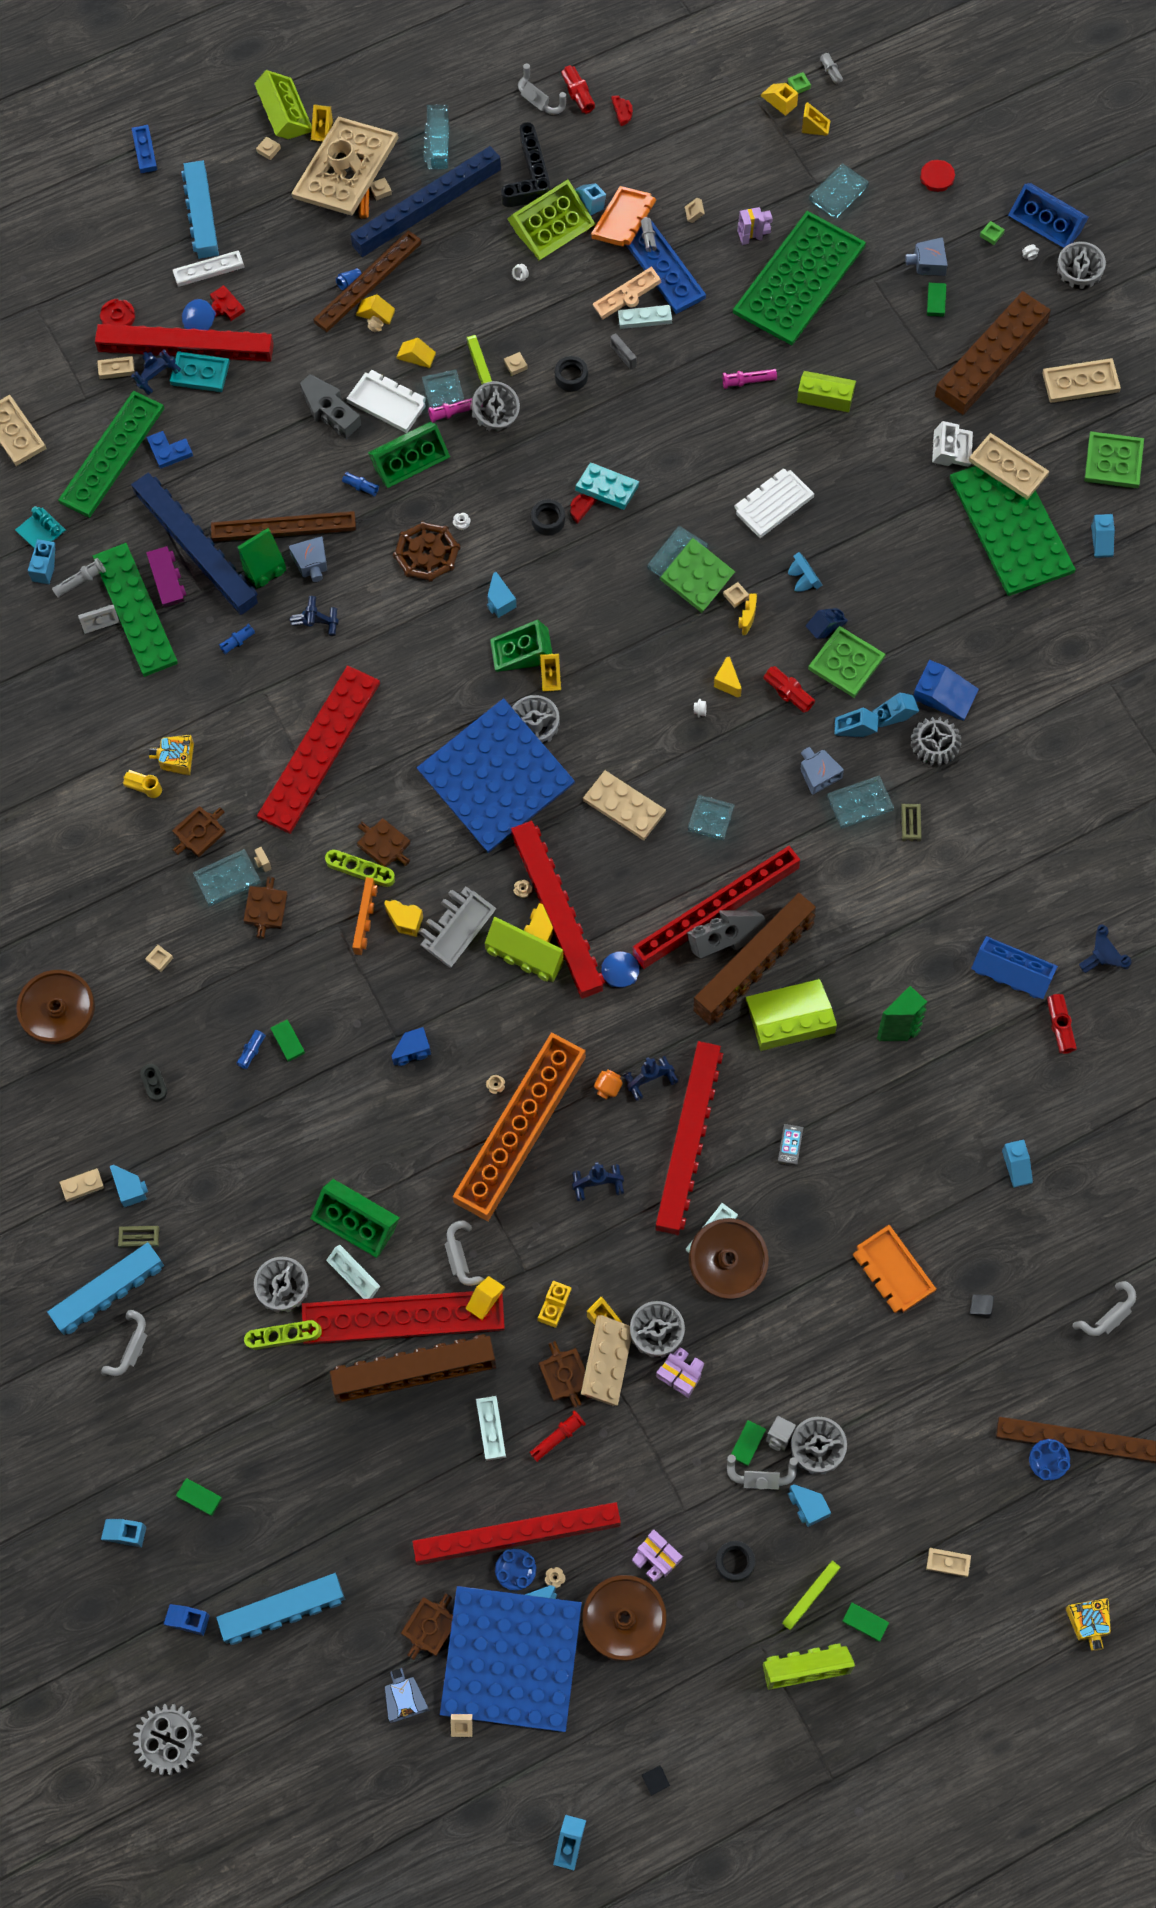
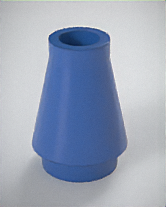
M358 268L340 273L335 279L336 284L341 290H344L362 273Z

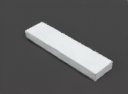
M238 250L173 269V274L177 286L180 287L244 268V264Z

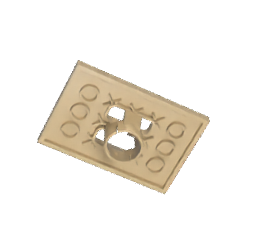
M338 117L291 193L292 197L352 216L397 142L398 134ZM338 153L346 154V157L342 159H335ZM330 166L334 168L335 172L333 174L327 173ZM351 167L355 174L351 179H346L347 172L344 169Z

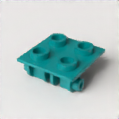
M36 506L31 510L32 516L15 529L34 549L37 539L53 542L66 531L45 509Z

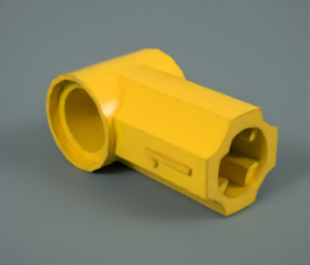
M131 770L126 772L123 781L125 787L143 792L150 798H157L161 795L162 787L154 775L146 776Z

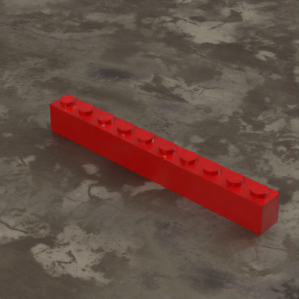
M98 324L95 338L98 352L127 354L152 352L153 355H159L160 352L165 350L169 356H176L178 351L231 360L271 362L274 346L272 334L264 332L250 333L246 331L233 332L229 330L215 331Z
M529 821L511 828L512 838L539 901L543 904L553 926V934L559 948L563 949V957L581 999L602 992L603 984L605 983L603 975L597 972L596 967L598 965L596 959L589 954V950H591L587 939L583 940L581 935L583 934L581 924H577L574 919L576 913L574 908L568 905L569 897L566 890L562 891L561 878L559 874L555 875L553 870L555 869L553 859L548 858L546 854L548 853L546 843L540 840L541 832L539 827L534 826L533 821Z
M787 846L634 945L633 956L643 969L647 968L689 940L687 932L693 930L696 926H703L710 923L713 919L720 918V910L738 909L798 870L800 858L790 846Z
M701 1041L697 1043L656 1221L657 1231L679 1235L680 1229L684 1230L686 1218H683L684 1211L689 1210L690 1199H687L689 1192H693L695 1183L691 1179L693 1173L697 1174L699 1162H696L697 1155L701 1156L703 1144L700 1143L701 1137H705L707 1130L704 1122L705 1118L709 1119L711 1107H708L709 1100L713 1101L715 1089H712L713 1082L718 1081L720 1071L716 1069L718 1064H722L724 1054L720 1052L721 1046Z
M617 1502L419 1539L412 1542L417 1565L617 1528L621 1527Z

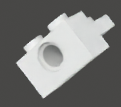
M942 421L934 430L932 463L946 466L953 463L969 467L971 465L969 457L972 455L973 432L959 429L958 424Z

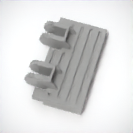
M466 886L461 894L467 899H464L453 890L449 892V896L461 905L460 908H457L446 899H443L441 902L448 909L438 921L444 929L431 919L426 921V924L439 934L437 938L424 928L419 930V933L425 938L420 946L449 968L453 966L496 910L493 905Z

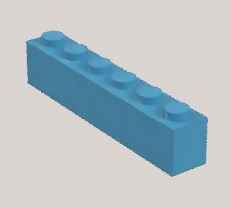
M204 160L183 163L184 171H181L183 182L186 181L187 184L183 185L185 196L188 195L189 199H186L187 210L190 209L191 213H188L189 224H193V227H190L191 237L195 238V241L192 242L193 251L197 252L199 259L219 256Z
M147 1242L47 1312L63 1335L71 1334L82 1322L90 1321L95 1316V1313L109 1308L111 1302L117 1298L125 1297L131 1288L142 1285L145 1282L144 1279L150 1275L158 1274L164 1264Z
M336 1573L217 1616L216 1618L224 1642L234 1645L242 1642L243 1637L250 1635V1638L261 1635L262 1630L268 1628L270 1630L282 1627L281 1623L290 1621V1623L297 1622L305 1614L309 1613L311 1616L322 1612L321 1609L324 1607H337L342 1604L341 1601L345 1600L338 1576Z

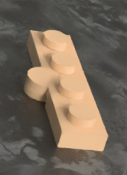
M651 266L594 302L593 307L602 320L625 305L635 307L639 303L638 297L662 283L661 279Z

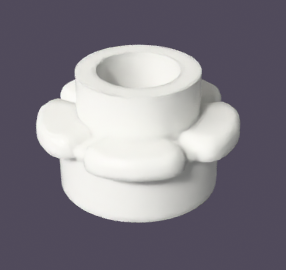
M1034 244L1025 247L1022 250L1023 258L1028 260L1035 259L1038 256L1039 248H1036Z
M517 264L512 270V275L516 280L524 281L528 277L529 272L524 264Z
M457 513L453 517V525L459 530L466 529L471 522L466 513Z
M699 699L698 703H694V714H697L699 718L700 716H706V701Z

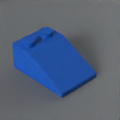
M929 660L915 688L914 699L919 703L964 721L979 689L948 667Z

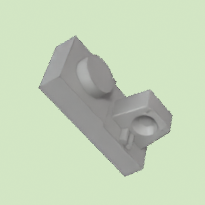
M108 605L78 615L85 634L120 623L114 605Z

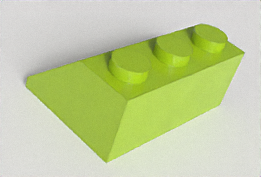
M804 371L798 389L797 403L849 412L856 381Z

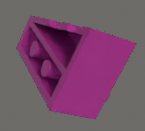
M166 546L146 552L163 607L185 602L183 596H186L184 586H180L178 582L181 576L178 568L174 569L172 563L176 561L173 550L169 551Z

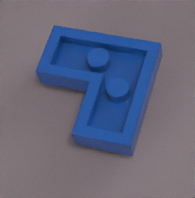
M163 431L147 437V441L160 469L193 456L186 439L169 445Z

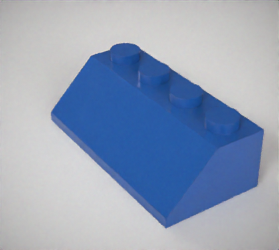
M1032 183L1024 184L1008 215L1063 248L1073 243L1089 218L1087 215Z
M986 936L971 969L979 975L993 978L998 983L1008 984L1014 990L1027 992L1033 998L1044 999L1058 966Z

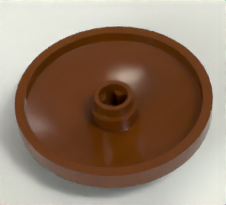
M66 970L46 971L32 978L21 990L17 1000V1017L24 1031L36 1041L45 1044L65 1043L78 1037L90 1024L95 1010L94 996L86 981L79 975Z
M734 1218L715 1220L705 1225L696 1234L691 1243L689 1265L692 1275L703 1290L715 1297L735 1299L751 1293L761 1284L768 1269V1250L762 1236L753 1226L742 1220Z
M630 1575L614 1576L598 1584L591 1591L585 1602L582 1617L584 1631L591 1645L603 1656L616 1661H633L652 1652L661 1641L667 1622L665 1605L658 1591L647 1581Z

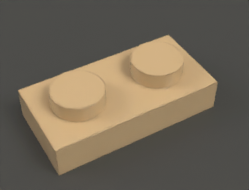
M133 356L98 360L100 379L131 376L135 372Z
M98 1168L60 1182L67 1202L104 1188Z
M929 1548L926 1570L968 1577L971 1555Z

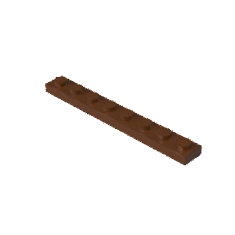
M408 230L313 319L314 323L327 333L422 244L421 239Z
M355 511L211 522V538L213 542L251 539L269 528L273 537L356 531Z
M998 1417L996 1438L1030 1444H1037L1045 1439H1053L1062 1443L1068 1450L1156 1463V1441Z

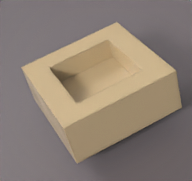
M268 137L256 148L257 153L269 160L281 149L280 144Z
M385 178L371 183L370 189L376 201L392 195V191Z
M699 198L694 199L685 206L689 222L693 223L705 214L702 200Z
M520 352L504 358V363L512 376L528 369Z
M739 582L723 593L734 608L749 599V594Z
M262 847L255 849L256 857H254L258 868L262 867L264 872L271 870L270 862Z
M157 945L146 957V962L162 972L171 962L173 956Z
M451 1714V1737H472V1714Z

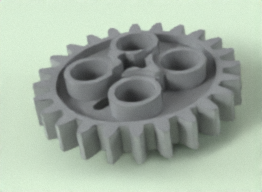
M164 1704L163 1710L156 1706V1713L154 1714L147 1711L149 1718L141 1717L144 1724L136 1725L140 1729V1733L133 1734L139 1738L138 1741L133 1742V1745L139 1746L135 1754H142L138 1759L139 1762L146 1760L144 1767L147 1769L152 1765L151 1772L153 1773L159 1768L160 1775H164L165 1770H167L169 1775H172L173 1769L181 1773L180 1766L188 1769L187 1761L195 1762L192 1755H199L200 1753L196 1750V1747L202 1746V1743L198 1742L197 1739L203 1737V1735L196 1732L201 1726L194 1725L197 1718L189 1719L191 1712L187 1711L183 1714L184 1707L182 1706L176 1711L175 1704H172L170 1710ZM167 1720L168 1727L164 1731H159V1722ZM181 1728H186L187 1736L184 1739H178L177 1732ZM155 1731L163 1736H170L171 1739L184 1744L185 1747L180 1748L170 1742L166 1743L163 1739L151 1735V1732ZM158 1740V1748L155 1751H150V1742ZM176 1748L178 1755L175 1759L170 1760L168 1752Z

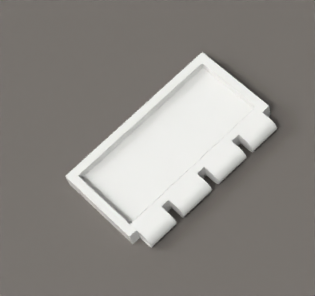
M371 370L369 374L365 372L346 399L347 403L407 433L426 407V397L416 392L413 393L412 390L402 385L397 387L398 383L387 377L383 378V375Z
M783 468L773 476L774 479L770 478L760 486L761 490L757 488L746 496L748 501L744 498L734 505L737 510L736 515L759 538L763 537L814 498V493L791 470L787 472Z

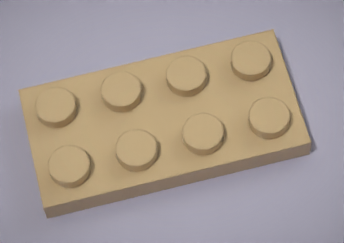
M1113 358L1046 368L1042 372L1050 403L1117 393L1121 389Z
M8 395L0 400V444L15 466L47 448L13 398Z
M991 433L969 457V462L1027 500L1049 474L1047 469Z
M606 770L583 797L584 802L642 840L647 838L666 813V809Z
M602 1315L597 1316L581 1395L612 1406H618L631 1343L629 1325Z

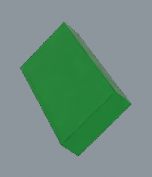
M929 282L927 316L944 317L946 284Z
M288 1019L271 1027V1031L288 1062L305 1054Z
M747 1420L731 1455L736 1457L737 1462L747 1467L749 1466L766 1431L765 1428Z
M188 1478L185 1479L176 1494L177 1498L210 1516L214 1514L222 1500V1497Z
M851 1603L842 1621L880 1642L889 1624L888 1621L854 1603Z

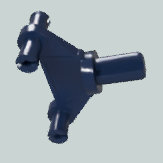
M165 350L159 354L162 358L154 357L152 352H144L145 368L141 376L138 372H134L131 375L137 382L136 385L143 389L147 395H150L149 391L153 392V389L148 385V381L166 367L171 368L175 374L178 373L177 370L181 371L174 357L169 356Z
M315 596L308 597V606L302 614L292 615L289 619L292 626L304 624L309 627L314 623L329 625L328 635L330 636L336 635V625H338L339 621L337 619L338 609L335 607L330 608L329 617L317 611Z
M1100 924L1096 930L1093 955L1079 964L1084 973H1087L1098 964L1112 965L1128 969L1131 966V958L1127 955L1121 956L1107 938L1109 930L1103 924Z
M663 1056V1060L662 1058L658 1060L661 1066L656 1064L654 1058L650 1059L647 1057L641 1069L642 1073L635 1079H633L631 1072L623 1075L628 1084L627 1088L629 1092L633 1093L636 1101L639 1098L640 1100L643 1098L639 1087L658 1077L667 1076L671 1085H674V1082L675 1084L678 1083V1079L674 1074L675 1069L672 1065H669L665 1056Z
M595 1162V1166H592L589 1175L582 1179L580 1171H577V1176L576 1171L572 1172L574 1179L572 1186L573 1190L576 1191L577 1201H581L580 1195L582 1201L585 1200L583 1190L585 1187L608 1183L615 1184L616 1195H620L619 1193L621 1195L624 1194L622 1184L624 1177L620 1173V1166L616 1164L615 1170V1165H612V1173H608L603 1165Z

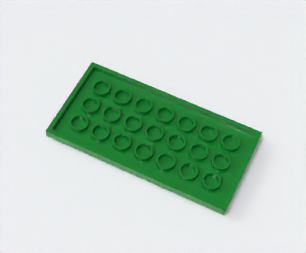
M806 211L734 307L733 314L793 345L865 248L866 242Z
M977 466L950 474V480L1007 596L1075 573L1076 569L1036 490L1027 500Z

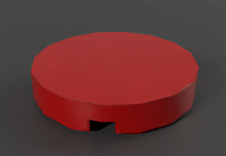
M932 160L922 167L921 183L927 186V189L930 191H945L953 185L955 171L951 164L946 161Z
M113 299L102 306L100 319L102 324L131 326L135 320V311L132 304L127 300Z

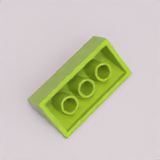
M266 70L254 84L276 136L291 139L312 132V125L292 78Z
M494 917L485 941L487 952L494 957L498 955L504 958V961L508 964L520 966L527 973L533 972L537 974L543 981L549 980L554 982L564 964L563 949Z

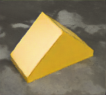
M806 103L802 133L828 135L830 120L811 104Z
M313 105L311 140L324 141L333 125L331 107Z
M376 294L361 301L356 316L371 319L372 316H375L383 323L390 324L395 308Z
M415 338L402 343L397 359L430 368L436 352L422 340Z
M559 654L540 655L543 691L561 690Z
M727 657L714 678V687L735 697H741L739 680L730 657Z
M488 1276L476 1287L466 1310L483 1320L504 1291L505 1286Z
M602 1297L587 1310V1318L594 1325L597 1316L600 1315L622 1323Z

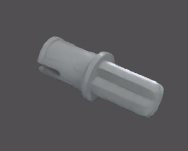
M829 53L823 54L820 57V61L825 67L826 74L830 75L835 84H839L843 78L838 71L837 64L833 62Z
M644 217L641 220L646 251L651 252V247L655 251L657 249L654 238L655 231H653L651 219Z

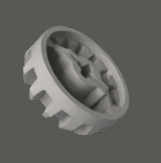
M1071 243L1064 247L1059 254L1057 273L1059 276H1062L1061 280L1064 283L1069 281V286L1071 287L1074 284L1079 285L1080 289H1083L1085 285L1092 287L1094 283L1101 280L1106 265L1105 256L1097 246L1091 243ZM1068 271H1072L1074 277L1070 276ZM1087 274L1091 275L1088 279H1081L1084 278Z
M491 381L484 383L476 390L472 397L470 408L472 409V417L478 420L477 424L479 426L487 427L486 430L488 431L491 429L501 431L503 428L507 429L515 421L519 413L520 403L517 394L511 387L502 382ZM490 399L486 407H481L485 400ZM481 411H485L486 415L489 417V420H487L482 415ZM504 413L503 418L497 421L499 414Z
M530 695L521 698L513 705V710L542 743L544 741L550 742L552 736L557 734L560 725L559 712L556 705L548 698ZM548 726L547 730L539 736L538 732H540L543 727Z
M276 1257L266 1261L258 1269L254 1278V1290L258 1300L265 1308L274 1310L276 1313L280 1311L290 1312L296 1306L299 1307L304 1298H307L308 1276L303 1266L296 1260L288 1257ZM291 1278L296 1281V1291L292 1290ZM285 1282L286 1286H282L281 1289H279L278 1285H282ZM270 1285H272V1287H273V1289H274V1291H273V1293H272L273 1297L271 1296L270 1291H269V1286H270ZM290 1293L294 1294L289 1300L281 1301L284 1296Z
M662 1301L648 1302L638 1308L631 1319L630 1334L632 1342L641 1353L644 1352L649 1357H666L667 1354L674 1353L683 1341L685 1332L683 1317L669 1303ZM650 1320H652V1321L649 1323V1326H648V1327H645V1325H646ZM654 1327H658L660 1330L659 1334L654 1331ZM671 1333L670 1339L662 1345L661 1340L665 1338L666 1334ZM646 1338L658 1341L659 1346L648 1343Z
M808 1418L801 1422L793 1433L791 1440L792 1456L797 1458L799 1467L804 1468L809 1473L826 1474L831 1470H835L845 1457L847 1450L845 1433L836 1422L829 1418ZM814 1435L810 1442L805 1443L809 1436ZM816 1442H819V1444L822 1446L821 1450H818L817 1447H814ZM832 1450L830 1457L822 1461V1456L826 1454V1451ZM811 1453L813 1456L818 1457L819 1462L812 1461L806 1454Z

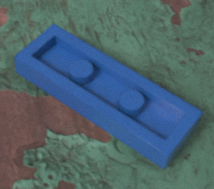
M149 126L133 127L132 133L140 173L157 170Z

